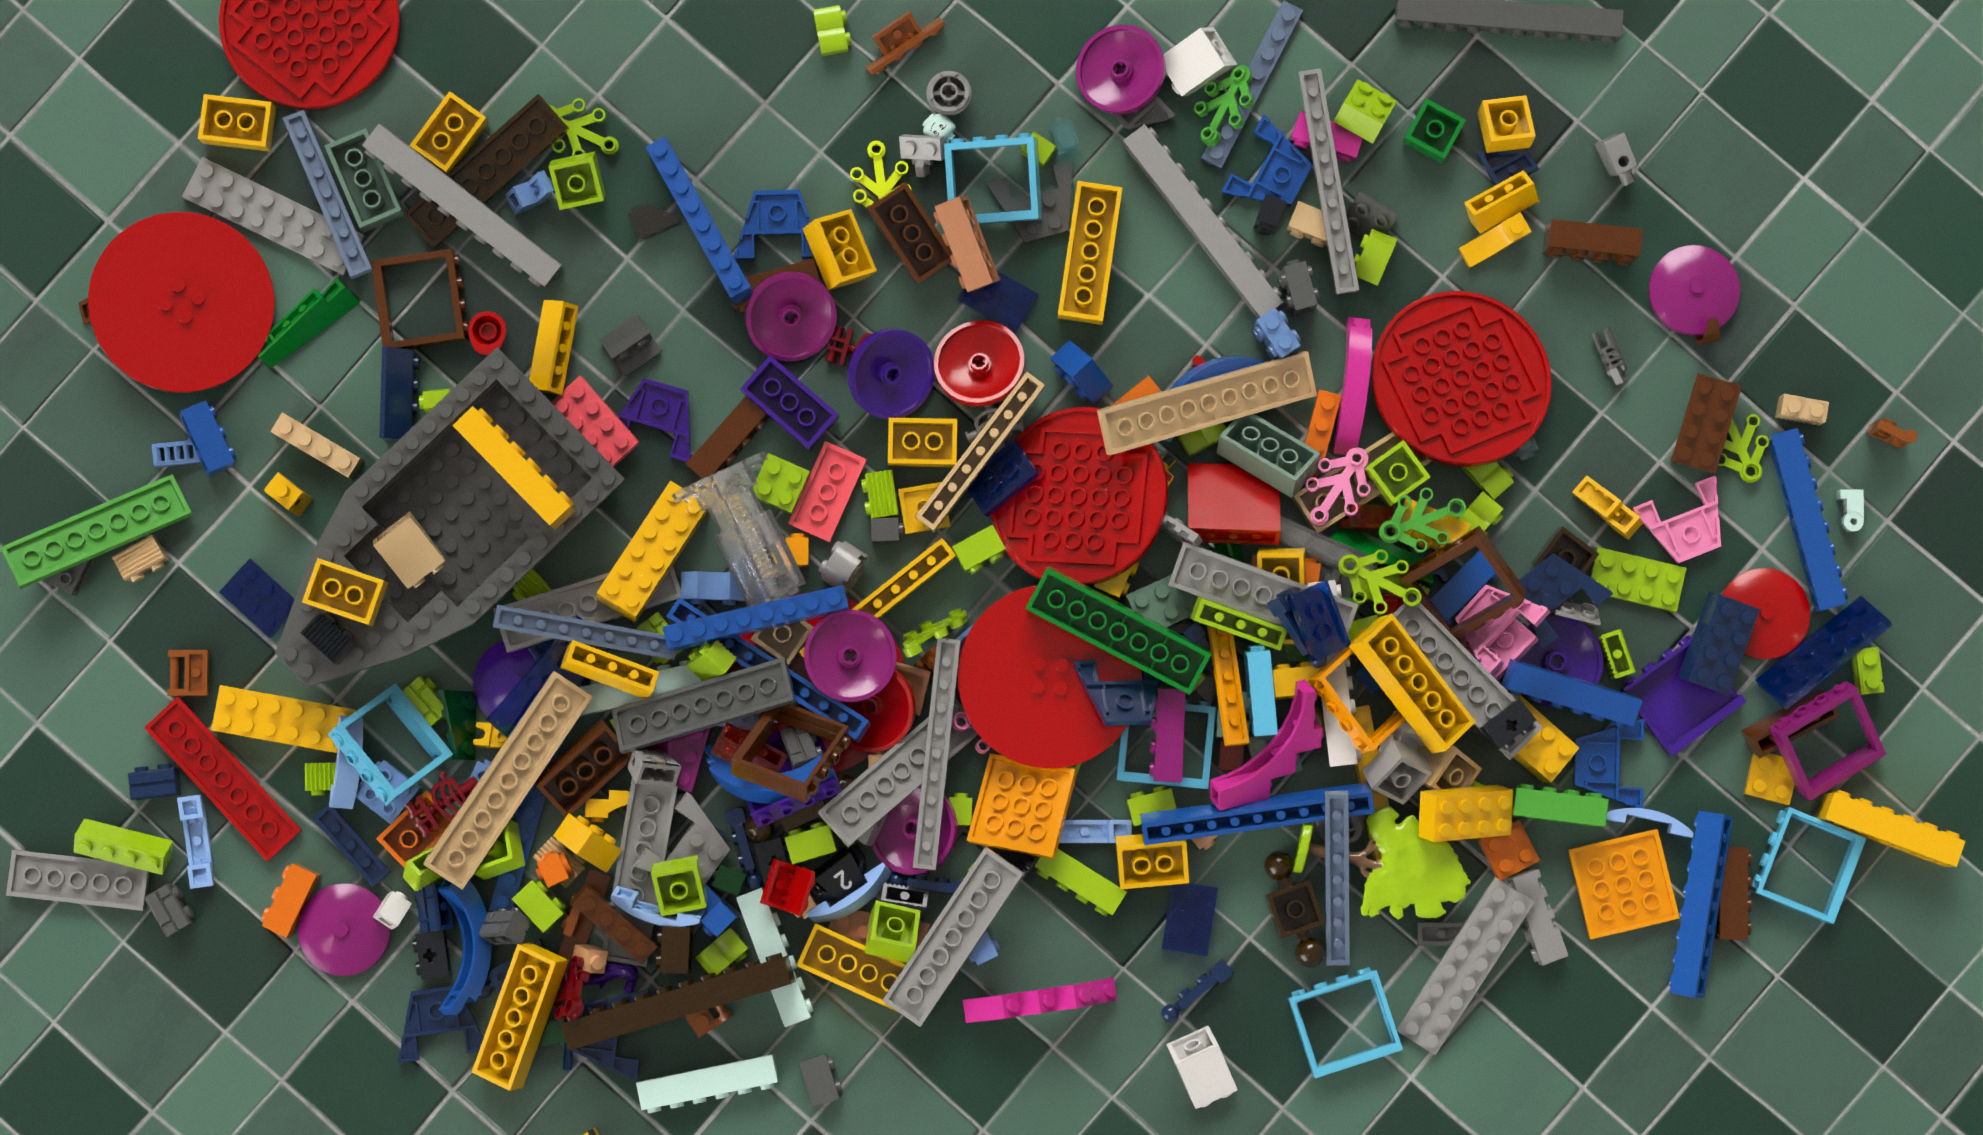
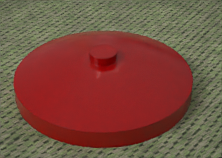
M977 320L957 326L941 340L934 357V370L940 387L950 398L969 406H987L1008 397L1024 374L1025 356L1019 339L1011 330L996 322Z
M1769 568L1753 569L1734 578L1724 589L1723 596L1760 609L1744 652L1745 656L1761 660L1781 657L1795 649L1805 637L1810 623L1809 601L1798 582L1784 572Z
M897 669L894 670L887 685L875 696L860 702H841L869 720L872 724L860 743L853 739L850 741L849 747L862 752H880L895 746L910 731L916 714L913 690L907 679Z

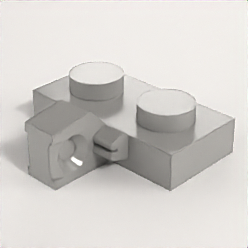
M908 134L899 136L901 159H912V164L915 165L916 177L930 175V165L933 164V160L942 161L945 159L944 136Z

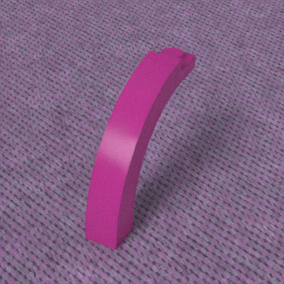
M1347 318L1345 371L1339 413L1333 435L1334 454L1347 455L1350 449L1358 448L1371 367L1372 328H1370L1369 319Z

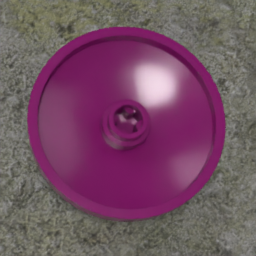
M1115 25L1096 33L1082 48L1076 64V79L1084 97L1095 108L1110 114H1127L1146 106L1161 89L1166 72L1165 57L1157 41L1145 30L1131 25Z
M1689 245L1669 252L1658 262L1649 279L1648 297L1653 312L1666 327L1683 335L1699 336L1705 334L1707 322L1710 318H1716L1719 321L1720 328L1732 317L1739 303L1740 283L1734 267L1722 254L1705 246Z
M782 272L767 278L756 287L746 306L745 321L750 338L764 354L771 355L774 359L781 361H799L815 355L829 342L836 327L837 313L830 292L818 279L801 272Z
M841 610L824 617L810 632L804 649V665L813 685L827 697L847 703L864 701L878 694L891 679L897 660L895 642L888 628L873 615L859 610Z
M921 785L888 813L881 831L872 846L875 855L889 869L901 874L920 875L933 871L913 868ZM945 795L936 868L943 864L951 854L958 834L956 813Z
M355 884L331 885L317 892L303 908L298 924L299 942L308 960L320 970L338 976L358 974L374 966L384 955L391 937V929L373 918L382 903L381 899L369 889Z

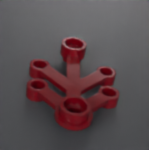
M572 957L569 979L566 974L568 970L567 964L561 981L563 991L557 993L553 1006L556 1007L554 1012L555 1019L564 1021L568 1016L569 1019L576 1020L584 1011V1004L580 997L582 985H585L589 980V972L582 970L584 965L582 957ZM563 1001H566L564 1006H560Z

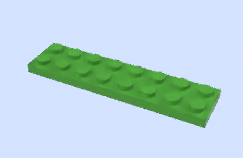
M173 474L0 548L19 588L23 589L192 516V512Z

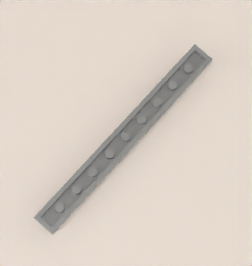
M1321 68L1298 72L1335 293L1339 295L1358 292L1359 285Z
M937 639L913 868L936 870L961 640Z

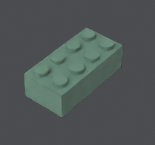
M367 128L325 145L357 224L364 233L404 216L405 213L388 172L383 167V161L378 157L376 160H373L364 153L366 148L362 145L371 134Z
M1255 414L1235 419L1219 436L1217 454L1291 498L1305 485L1306 480L1317 471L1321 455L1320 452Z
M1170 575L1125 595L1120 601L1126 607L1169 628L1190 618L1198 596L1169 586Z

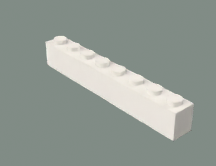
M1335 580L1308 583L1310 587L1342 598L1341 584L1336 585ZM1321 640V643L1316 647L1317 650H1321L1326 654L1327 662L1342 649ZM1347 657L1326 677V680L1352 714L1356 713L1355 699H1350L1349 690H1353L1352 676H1347L1346 667H1351L1350 658ZM1322 700L1330 767L1358 764L1357 759L1362 758L1361 751L1355 748L1353 740L1347 732L1341 729L1339 721L1327 710L1326 704Z

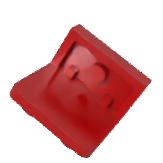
M773 859L760 903L802 916L808 907L810 890L815 885V872Z

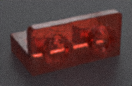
M1357 504L1358 513L1355 516H1348V519L1340 520V529L1379 530L1385 521L1392 519L1393 507L1388 505ZM1349 506L1350 513L1356 510L1355 506Z

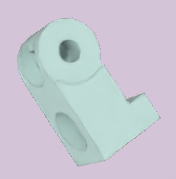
M1864 490L1836 491V500H1842L1843 503L1840 527L1846 532L1858 531L1864 523Z

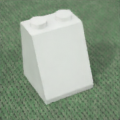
M1214 27L1199 28L1164 54L1166 63L1165 75L1169 76L1173 82L1171 84L1173 90L1181 96L1191 95L1208 82L1215 80L1238 65Z
M1209 1026L1166 1044L1195 1109L1206 1107L1211 1102L1220 1098H1226L1237 1091L1220 1047Z

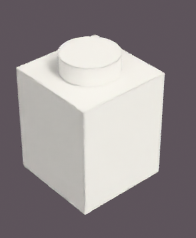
M392 891L386 895L373 918L390 929L398 927L412 903L407 900L408 897L403 893Z

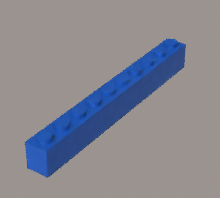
M679 597L666 617L673 623H680L706 617L707 615ZM740 636L719 641V643H723V647L726 646V650H729L730 653H733V656H736L734 662L744 669L775 660ZM789 669L796 702L810 712L848 725L849 737L860 743L872 725L870 721L840 701L827 697L812 683Z
M1365 782L1272 795L1268 799L1221 811L1215 804L1142 813L1140 817L1144 845L1325 820V791H1348L1349 817L1373 814L1372 790L1369 783Z

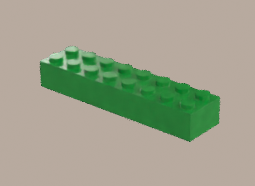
M1047 566L1025 608L1189 695L1212 654V651L1050 566Z

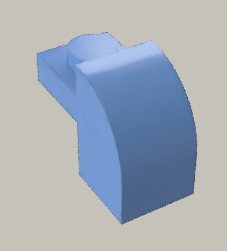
M543 170L537 172L528 182L512 187L505 197L514 214L517 215L552 198L553 184Z

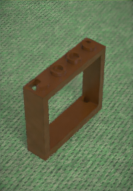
M453 249L371 260L383 347L409 350L467 341L469 322L464 319L467 305L466 300L461 298L460 290H464L462 276H458L457 268H461L459 254L455 255ZM446 258L457 332L394 341L384 267Z
M1480 526L1410 565L1408 572L1401 575L1400 578L1407 589L1416 588L1420 591V603L1457 640L1462 639L1472 629H1480L1486 621L1501 617L1509 608L1519 607L1524 602L1526 594L1524 586ZM1477 546L1511 594L1451 628L1416 580Z
M791 704L765 711L731 758V775L807 803L810 797L817 793L821 781L827 779L832 765L838 763L843 749L848 748L851 738H849V726ZM779 722L833 741L805 782L751 763Z

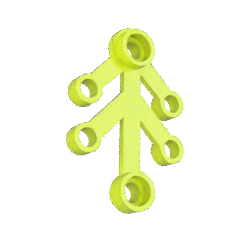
M873 141L868 145L867 151L869 157L874 162L876 183L864 175L863 170L859 167L853 168L850 176L853 181L861 183L877 195L878 198H881L893 189L902 176L908 173L909 167L906 162L899 161L895 165V171L885 182L882 158L885 156L886 149L882 142ZM879 146L881 150L879 153H874L872 148ZM899 165H904L906 170L899 172L897 168ZM855 171L861 172L859 178L853 177ZM858 189L854 192L853 199L857 204L867 207L873 203L872 200L867 198L864 190ZM862 193L864 194V199L857 200L856 195Z

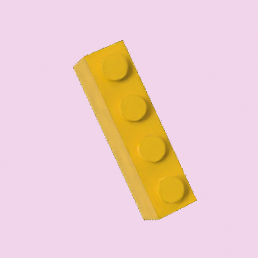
M544 300L529 377V380L541 393L563 395L579 306L564 301Z
M574 640L568 645L560 667L561 669L643 699L648 698L653 693L659 671Z

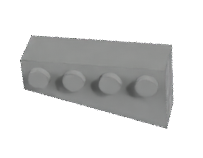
M1531 869L1507 878L1509 886L1534 901V905L1523 920L1525 927L1522 928V932L1526 941L1530 940L1533 949H1530V953L1534 962H1538L1539 965L1543 966L1567 957L1568 953L1558 926L1553 924L1556 921L1553 909L1549 904L1546 905L1545 903L1548 894L1542 883L1538 882L1537 878L1541 877L1539 869Z

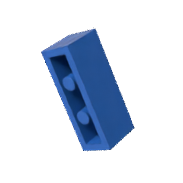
M203 401L181 410L179 417L207 477L232 468L236 455L231 446L228 447L224 440L227 436L223 427H218L215 421L217 414L212 405L208 406L207 401Z

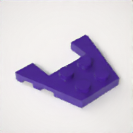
M644 378L622 412L619 413L618 418L628 429H630L631 422L635 421L675 433L669 457L687 462L691 458L689 391Z

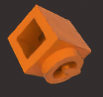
M552 850L541 855V861L536 862L538 868L535 869L540 881L545 880L548 888L570 879V874L574 872L565 852L554 854Z

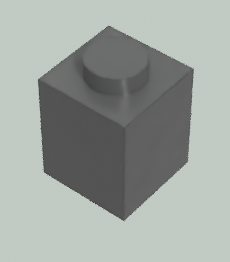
M898 518L871 519L872 543L899 542V537H904L903 523H899Z

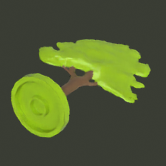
M1384 806L1374 811L1366 819L1369 833L1372 836L1367 847L1360 852H1349V863L1359 867L1363 876L1367 878L1363 905L1360 907L1363 916L1369 915L1372 918L1380 915L1379 910L1390 906L1389 912L1392 916L1400 919L1403 917V909L1407 908L1410 904H1415V912L1418 917L1438 918L1446 914V910L1442 907V902L1451 901L1457 903L1465 898V887L1471 881L1463 871L1462 865L1458 861V855L1454 853L1449 843L1446 841L1432 842L1419 837V821L1414 815L1407 816L1400 824H1395L1399 814L1392 807ZM1314 822L1303 823L1293 866V872L1301 874L1303 872L1308 854L1325 858V846L1310 842ZM1379 850L1381 852V859L1378 861L1366 858L1373 851ZM1366 868H1371L1372 873L1368 872Z

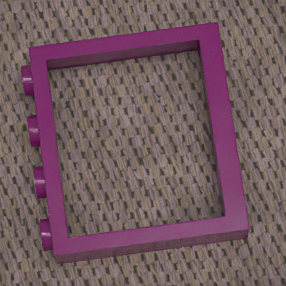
M1847 681L1840 685L1836 684L1830 691L1816 696L1810 703L1798 707L1795 712L1787 717L1780 718V721L1769 727L1799 794L1809 801L1887 755L1857 687ZM1849 699L1868 743L1807 780L1788 736Z

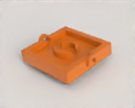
M1520 820L1512 822L1511 835L1485 837L1477 840L1496 878L1500 880L1513 874L1518 875L1524 872L1523 869L1540 861Z

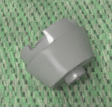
M943 71L936 74L930 80L926 91L930 106L936 112L943 115H955L962 112L968 106L972 94L968 80L955 71Z

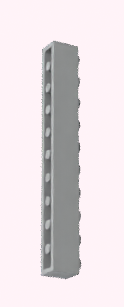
M378 124L362 146L366 148L364 153L373 160H376L377 157L384 162L383 167L393 175L395 172L403 177L401 181L411 189L413 186L421 191L419 195L429 203L433 200L440 205L437 208L447 217L451 214L458 219L455 223L465 231L468 228L476 233L474 236L476 240L483 245L489 243L494 247L493 253L501 259L507 257L511 260L510 266L519 273L525 271L529 274L528 280L537 287L541 284L544 287L547 286L562 266L556 259L382 124Z
M1144 124L1125 138L1122 143L1124 148L1257 319L1272 309H1278L1282 306L1283 301L1281 299L1283 296L1276 287L1272 288L1267 282L1269 280L1267 274L1262 269L1258 270L1253 264L1255 263L1253 256L1248 251L1244 252L1241 249V241L1234 233L1231 235L1227 231L1226 227L1228 225L1221 216L1217 217L1213 213L1214 207L1207 198L1203 200L1199 195L1200 189L1193 180L1189 182L1185 177L1186 171L1179 162L1175 164L1171 159L1172 153L1166 145L1161 146L1157 141L1159 137L1152 127L1147 128Z

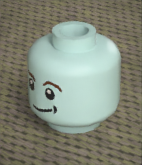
M932 113L922 124L924 126V135L944 136V144L950 143V139L956 137L953 134L956 129L955 123L942 113Z

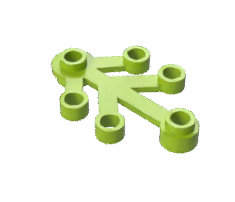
M577 98L573 100L572 104L558 109L549 105L570 128L566 132L573 150L572 156H575L578 152L585 154V151L581 148L578 136L601 146L603 153L608 156L618 153L620 146L614 137L604 138L583 128V126L595 122H604L606 113L603 109L596 108L592 114L568 121L562 117L573 112L582 113L585 111L586 104L584 100ZM577 102L583 103V107L581 109L575 108V104ZM597 112L603 113V117L601 119L595 118V114ZM559 137L552 144V148L556 153H563L566 150V144ZM558 142L563 143V147L560 150L555 149V145ZM607 142H613L614 145L611 149L605 147Z
M1751 414L1745 419L1746 427L1742 438L1732 418L1728 431L1732 442L1726 440L1723 449L1738 454L1741 462L1729 459L1726 454L1722 453L1721 456L1724 458L1723 464H1718V467L1725 466L1738 471L1741 479L1747 483H1754L1761 478L1762 467L1759 462L1764 449L1769 445V438L1767 436H1758L1754 441L1756 448L1750 459L1747 449L1755 428L1760 424V418L1755 414ZM1751 417L1756 419V425L1749 423ZM1759 438L1765 440V446L1758 444ZM1747 468L1754 470L1753 476L1747 474Z
M1380 549L1374 554L1361 558L1352 554L1343 556L1339 561L1338 568L1340 573L1350 580L1354 592L1353 601L1361 605L1367 599V594L1361 589L1358 576L1367 580L1374 601L1373 610L1377 615L1385 614L1388 608L1386 602L1383 601L1379 587L1403 598L1404 604L1408 607H1416L1420 603L1421 593L1418 589L1408 588L1406 590L1384 578L1397 573L1400 575L1406 574L1409 565L1405 560H1399L1394 565L1369 571L1363 567L1375 562L1378 564L1387 562L1388 553L1385 550ZM1383 553L1386 558L1380 561L1377 559V554ZM1349 562L1353 563L1354 569L1347 570L1345 565ZM1403 563L1406 566V570L1399 571L1397 566ZM1356 594H1363L1364 599L1362 601L1356 600ZM1408 595H1415L1416 601H1408ZM1378 604H1383L1385 606V610L1379 612L1377 611L1376 606Z
M961 608L952 610L948 613L949 617L933 624L931 620L921 623L919 625L921 633L917 634L916 630L904 634L905 642L903 643L904 647L902 650L906 658L921 653L923 649L920 644L932 636H935L936 639L947 636L949 634L947 626L950 625L951 629H955L968 621L967 611H962Z

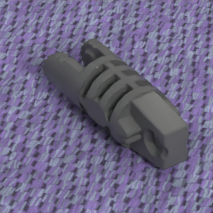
M1608 326L1603 329L1608 346L1605 347L1598 332L1591 334L1608 376H1612L1615 385L1618 386L1628 382L1625 373L1627 367L1612 330Z

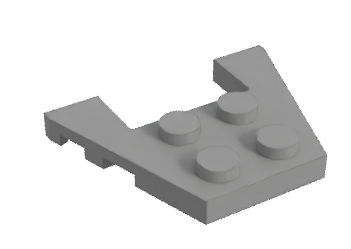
M1166 511L1161 530L1182 544L1184 541H1188V543L1197 547H1202L1200 544L1203 540L1199 534L1186 527L1187 525L1178 518L1173 519Z
M686 792L675 809L692 820L693 823L666 861L698 855L704 883L706 884L730 848L692 795ZM646 848L634 865L639 869L651 872L653 863L663 862L664 860Z

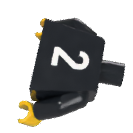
M854 842L848 849L845 845L844 848L815 869L816 881L811 890L818 897L830 901L835 899L841 901L865 885L864 874L867 873L866 857L859 845Z

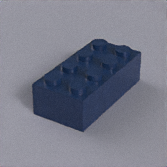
M1709 591L1678 678L1729 695L1760 609Z

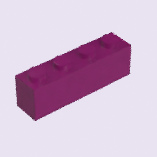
M1157 689L1154 705L1156 707V717H1152L1151 730H1155V740H1151L1150 753H1154V763H1150L1149 776H1153V781L1182 782L1186 693L1179 689Z

